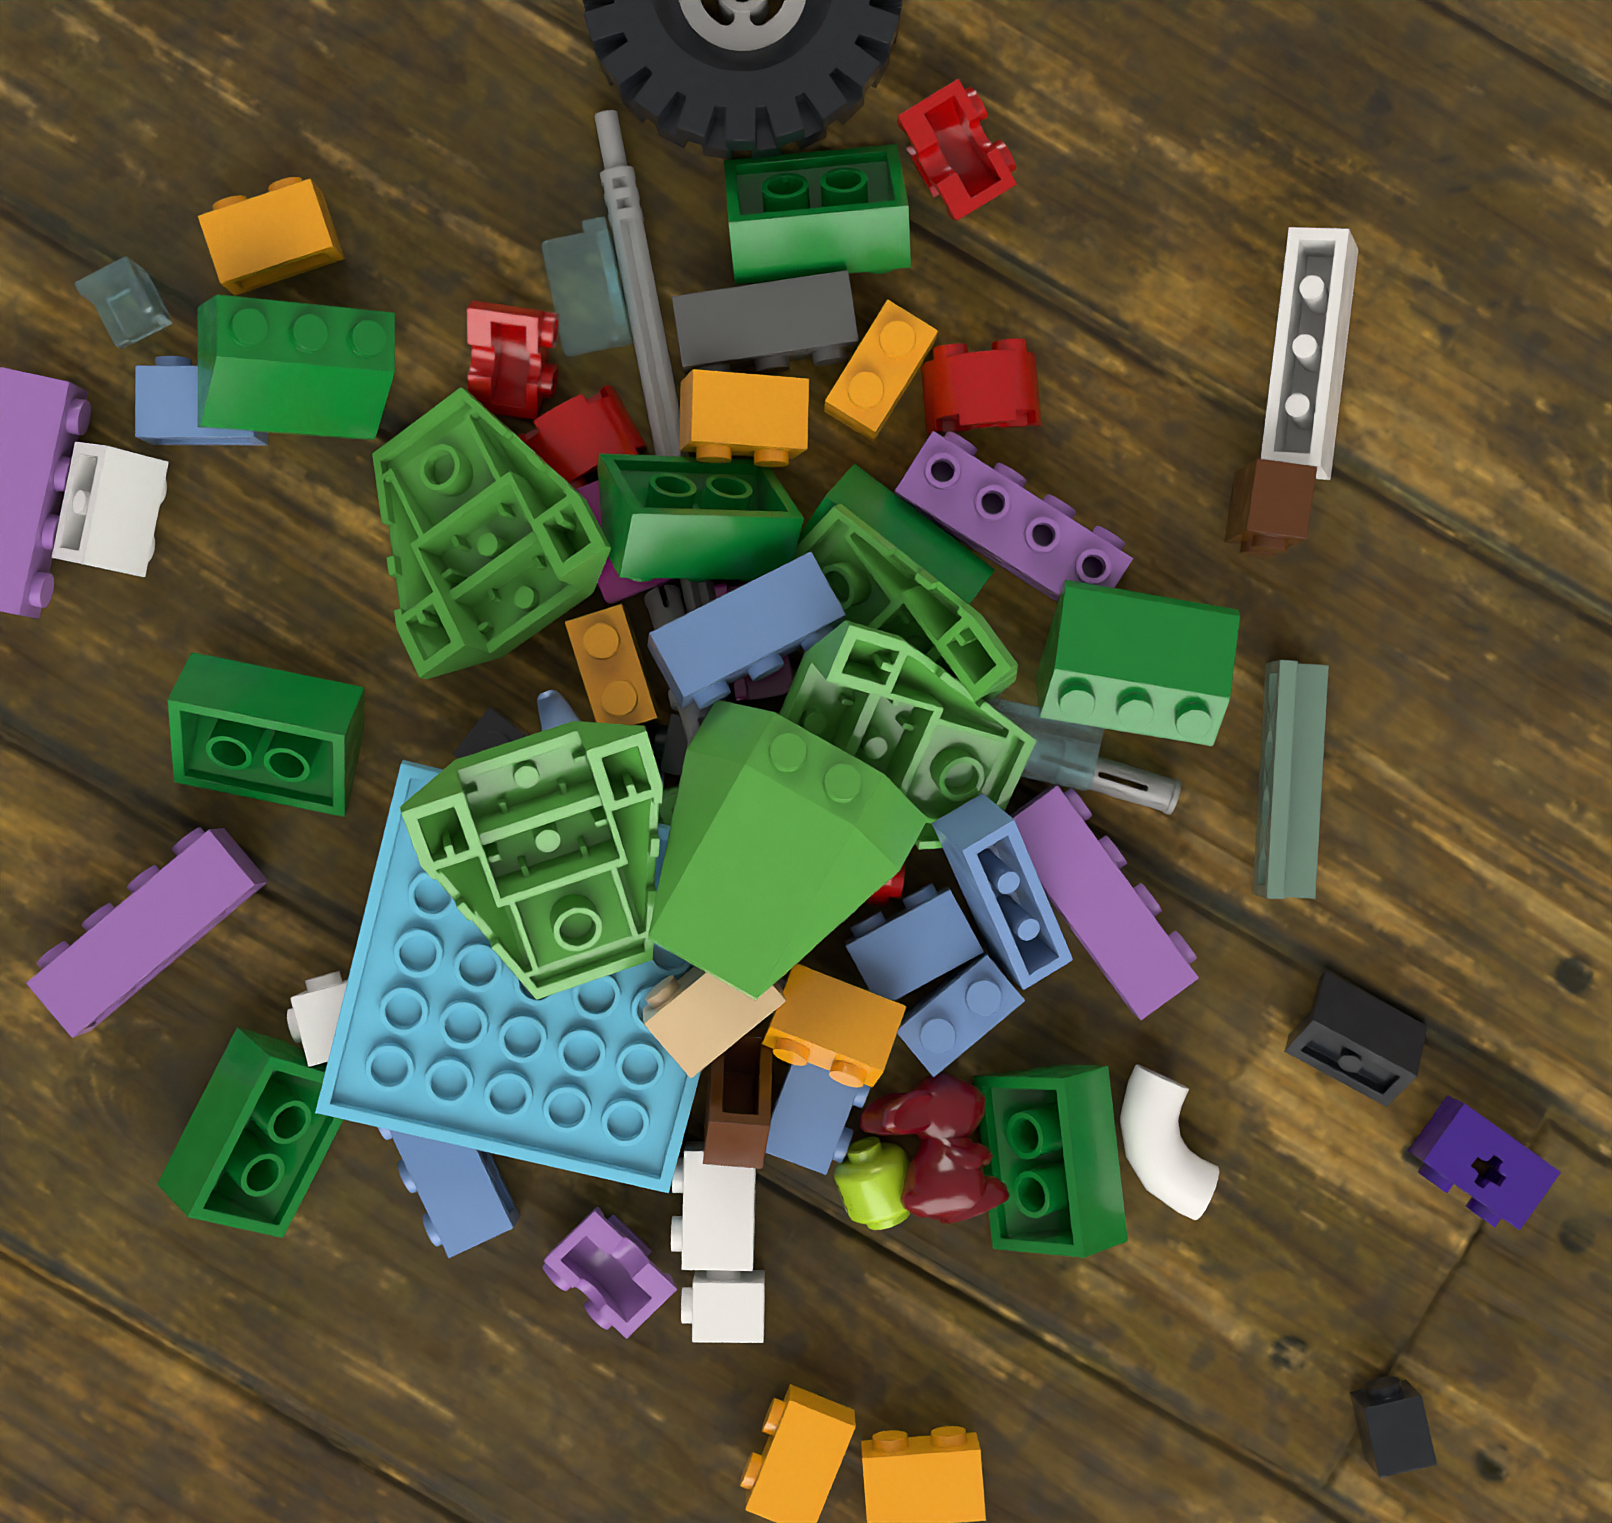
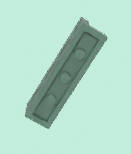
M1277 660L1268 662L1265 665L1253 894L1271 899H1285V897L1316 899L1329 665L1298 664V661Z

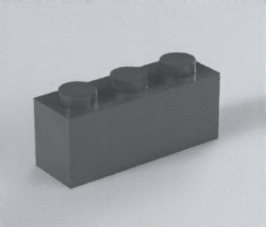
M848 270L672 296L685 377L693 369L731 372V370L749 367L755 368V374H773L790 369L789 361L809 358L813 359V365L815 366L833 365L847 361V353L855 352L858 348L859 340Z

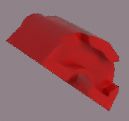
M959 78L897 116L898 127L905 132L911 143L910 146L906 147V150L918 174L933 198L937 195L941 196L947 207L948 216L955 221H958L1017 185L1011 174L1017 168L1009 149L1001 139L993 143L989 141L980 124L981 121L988 117L985 106L971 86L964 89Z
M474 300L468 305L467 344L471 345L472 348L471 364L468 373V392L491 413L536 420L543 397L551 399L555 397L559 368L558 364L549 363V348H555L557 343L559 314Z
M1026 339L998 340L991 343L992 350L969 353L968 345L962 343L934 347V360L928 361L921 366L926 434L931 435L933 431L937 434H946L948 431L961 433L981 428L1007 429L1042 426L1036 356L1033 352L1027 351Z
M610 385L604 386L599 393L588 399L582 393L556 406L533 421L537 428L526 434L517 435L574 489L588 485L586 479L598 472L597 462L599 453L639 455L638 452L648 447L614 386Z

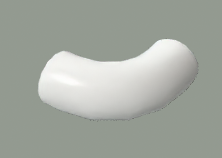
M1136 1064L1128 1081L1120 1115L1126 1158L1147 1191L1176 1212L1197 1220L1202 1216L1213 1196L1219 1177V1168L1191 1152L1180 1135L1178 1119L1181 1106L1189 1089L1162 1074Z

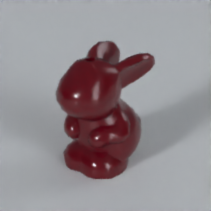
M939 1072L935 1077L932 1075L925 1077L910 1092L891 1093L875 1099L860 1114V1128L867 1133L881 1136L915 1133L919 1137V1147L908 1165L905 1186L900 1201L905 1210L920 1218L938 1219L943 1224H951L987 1212L1006 1202L1010 1197L1007 1185L997 1177L984 1173L983 1167L990 1164L993 1158L989 1147L980 1143H973L971 1140V1136L985 1115L986 1096L975 1084L963 1081L947 1073Z

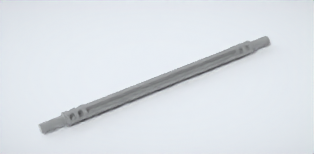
M606 110L594 115L605 169L600 173V179L604 187V200L608 208V220L612 228L656 456L689 457L688 452L679 451L680 409L643 224L644 217L639 203L640 196L635 183L634 167L627 165L617 111ZM680 578L687 614L716 599L713 579L703 583H696ZM731 694L721 701L732 703Z

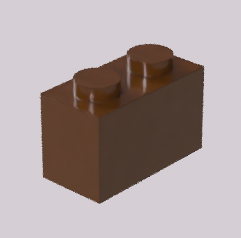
M1256 458L1235 472L1224 542L1241 544L1239 553L1243 555L1275 558L1276 552L1285 553L1288 547L1306 540L1317 466Z
M751 1029L708 1064L703 1164L763 1168L771 1118L772 1048L762 1045L767 1029Z

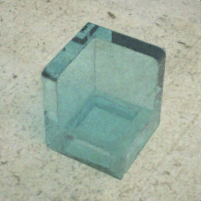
M127 256L75 282L79 294L94 304L114 345L120 349L173 323L147 271Z

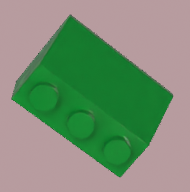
M897 144L785 154L757 159L724 160L735 284H759L848 270V273L869 272L884 274L893 269L911 268L909 206Z
M218 294L198 307V428L373 440L376 438L395 373L394 312Z
M599 453L597 468L602 531L611 546L608 556L619 577L638 582H648L654 578H683L696 583L707 582L710 579H739L749 583L793 561L804 517L770 467L754 465V459L732 458L727 463H707L697 461L696 457Z
M855 463L824 497L800 533L797 543L798 545L834 506L842 504L969 605L995 571L994 568Z
M1064 580L1036 673L1040 718L1213 746L1231 697L1240 622L1239 610Z
M191 652L167 699L174 782L345 817L364 733L365 687Z
M237 1027L157 1185L189 1218L283 1238L344 1120L315 1113L327 1063L324 1062L308 1067L303 1050L283 1040Z
M1055 1065L984 1073L973 1076L974 1084L986 1096L985 1115L979 1123L981 1144L989 1147L993 1154L990 1164L984 1167V1173L997 1177L1004 1182L1010 1194L1006 1202L989 1210L993 1249L1085 1258L1127 1242L1128 1237L1108 1066Z

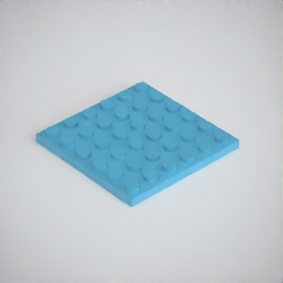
M403 760L315 1113L669 1193L701 1071L692 1078L686 1074L644 1025L643 1008L648 1005L645 997L658 983L671 975L678 980L692 969L694 965L654 943L653 960L536 1000L491 948L490 941L472 920L468 921L457 909L453 898L436 879L432 880L421 867L402 817L400 806L438 775L442 769ZM658 823L660 846L659 857H656V891L658 890L670 832V826Z

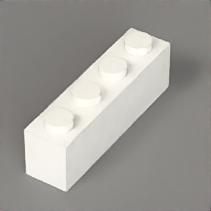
M1289 227L1261 459L1317 466L1316 479L1330 480L1358 247L1350 229Z

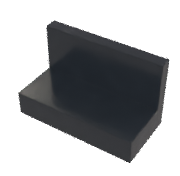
M1325 971L1319 978L1311 1011L1288 1035L1284 1052L1387 1107L1418 1076L1428 1026Z

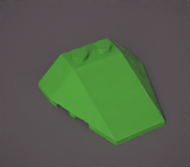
M460 387L372 453L381 521L383 524L388 525L392 556L387 557L389 576L396 578L400 609L394 610L396 629L420 678L429 679L502 658L593 594L611 551V546L587 500L466 389Z
M844 505L834 506L797 545L793 560L812 552L846 614L842 623L847 620L901 636L958 679L974 701L983 698L990 704L1016 681L1018 664L984 617Z
M847 620L804 653L779 713L784 718L884 773L928 818L914 843L919 850L943 848L932 823L982 793L1005 811L1037 741L1032 735L983 698L974 701L958 679L901 636Z
M717 700L714 702L685 753L648 940L750 998L757 1000L812 951L819 942L839 924L843 923L859 906L900 871L928 818L884 773L783 716L767 710Z
M572 721L454 760L400 806L402 817L421 867L432 880L436 879L453 898L457 909L468 921L472 920L490 941L491 948L536 1000L653 960L654 943L648 940V934L657 895L655 869L656 857H659L658 818L659 804H662L663 783L644 726Z

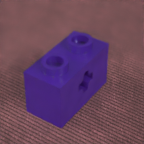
M1449 1095L1444 1099L1408 1150L1409 1153L1423 1162V1165L1418 1170L1420 1175L1446 1193L1449 1192L1453 1185L1460 1188L1471 1196L1465 1207L1493 1227H1496L1500 1220L1503 1219L1520 1230L1561 1173L1465 1103ZM1477 1157L1489 1166L1483 1176L1471 1167Z

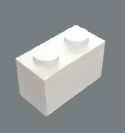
M75 441L51 558L145 577L148 562L151 560L155 550L154 531L159 507L167 491L166 473L169 462L110 446Z
M687 1141L684 1157H678L672 1179V1193H683V1216H672L671 1252H682V1270L753 1271L756 1168L703 1164L704 1141Z

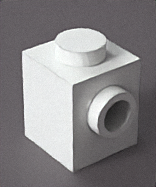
M340 971L305 980L307 991L290 998L293 1008L287 1011L289 1030L296 1043L302 1042L308 1067L328 1062L348 980L342 981Z
M695 1270L693 1287H682L681 1322L692 1323V1342L763 1343L765 1329V1270Z

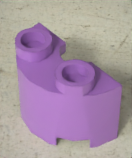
M599 1207L594 1208L543 1260L545 1262L542 1266L543 1270L555 1285L564 1291H567L570 1287L580 1289L589 1298L584 1303V1307L591 1318L606 1330L611 1326L615 1327L626 1339L677 1290L669 1273L664 1274L647 1257L653 1252L648 1245L614 1214L607 1220Z

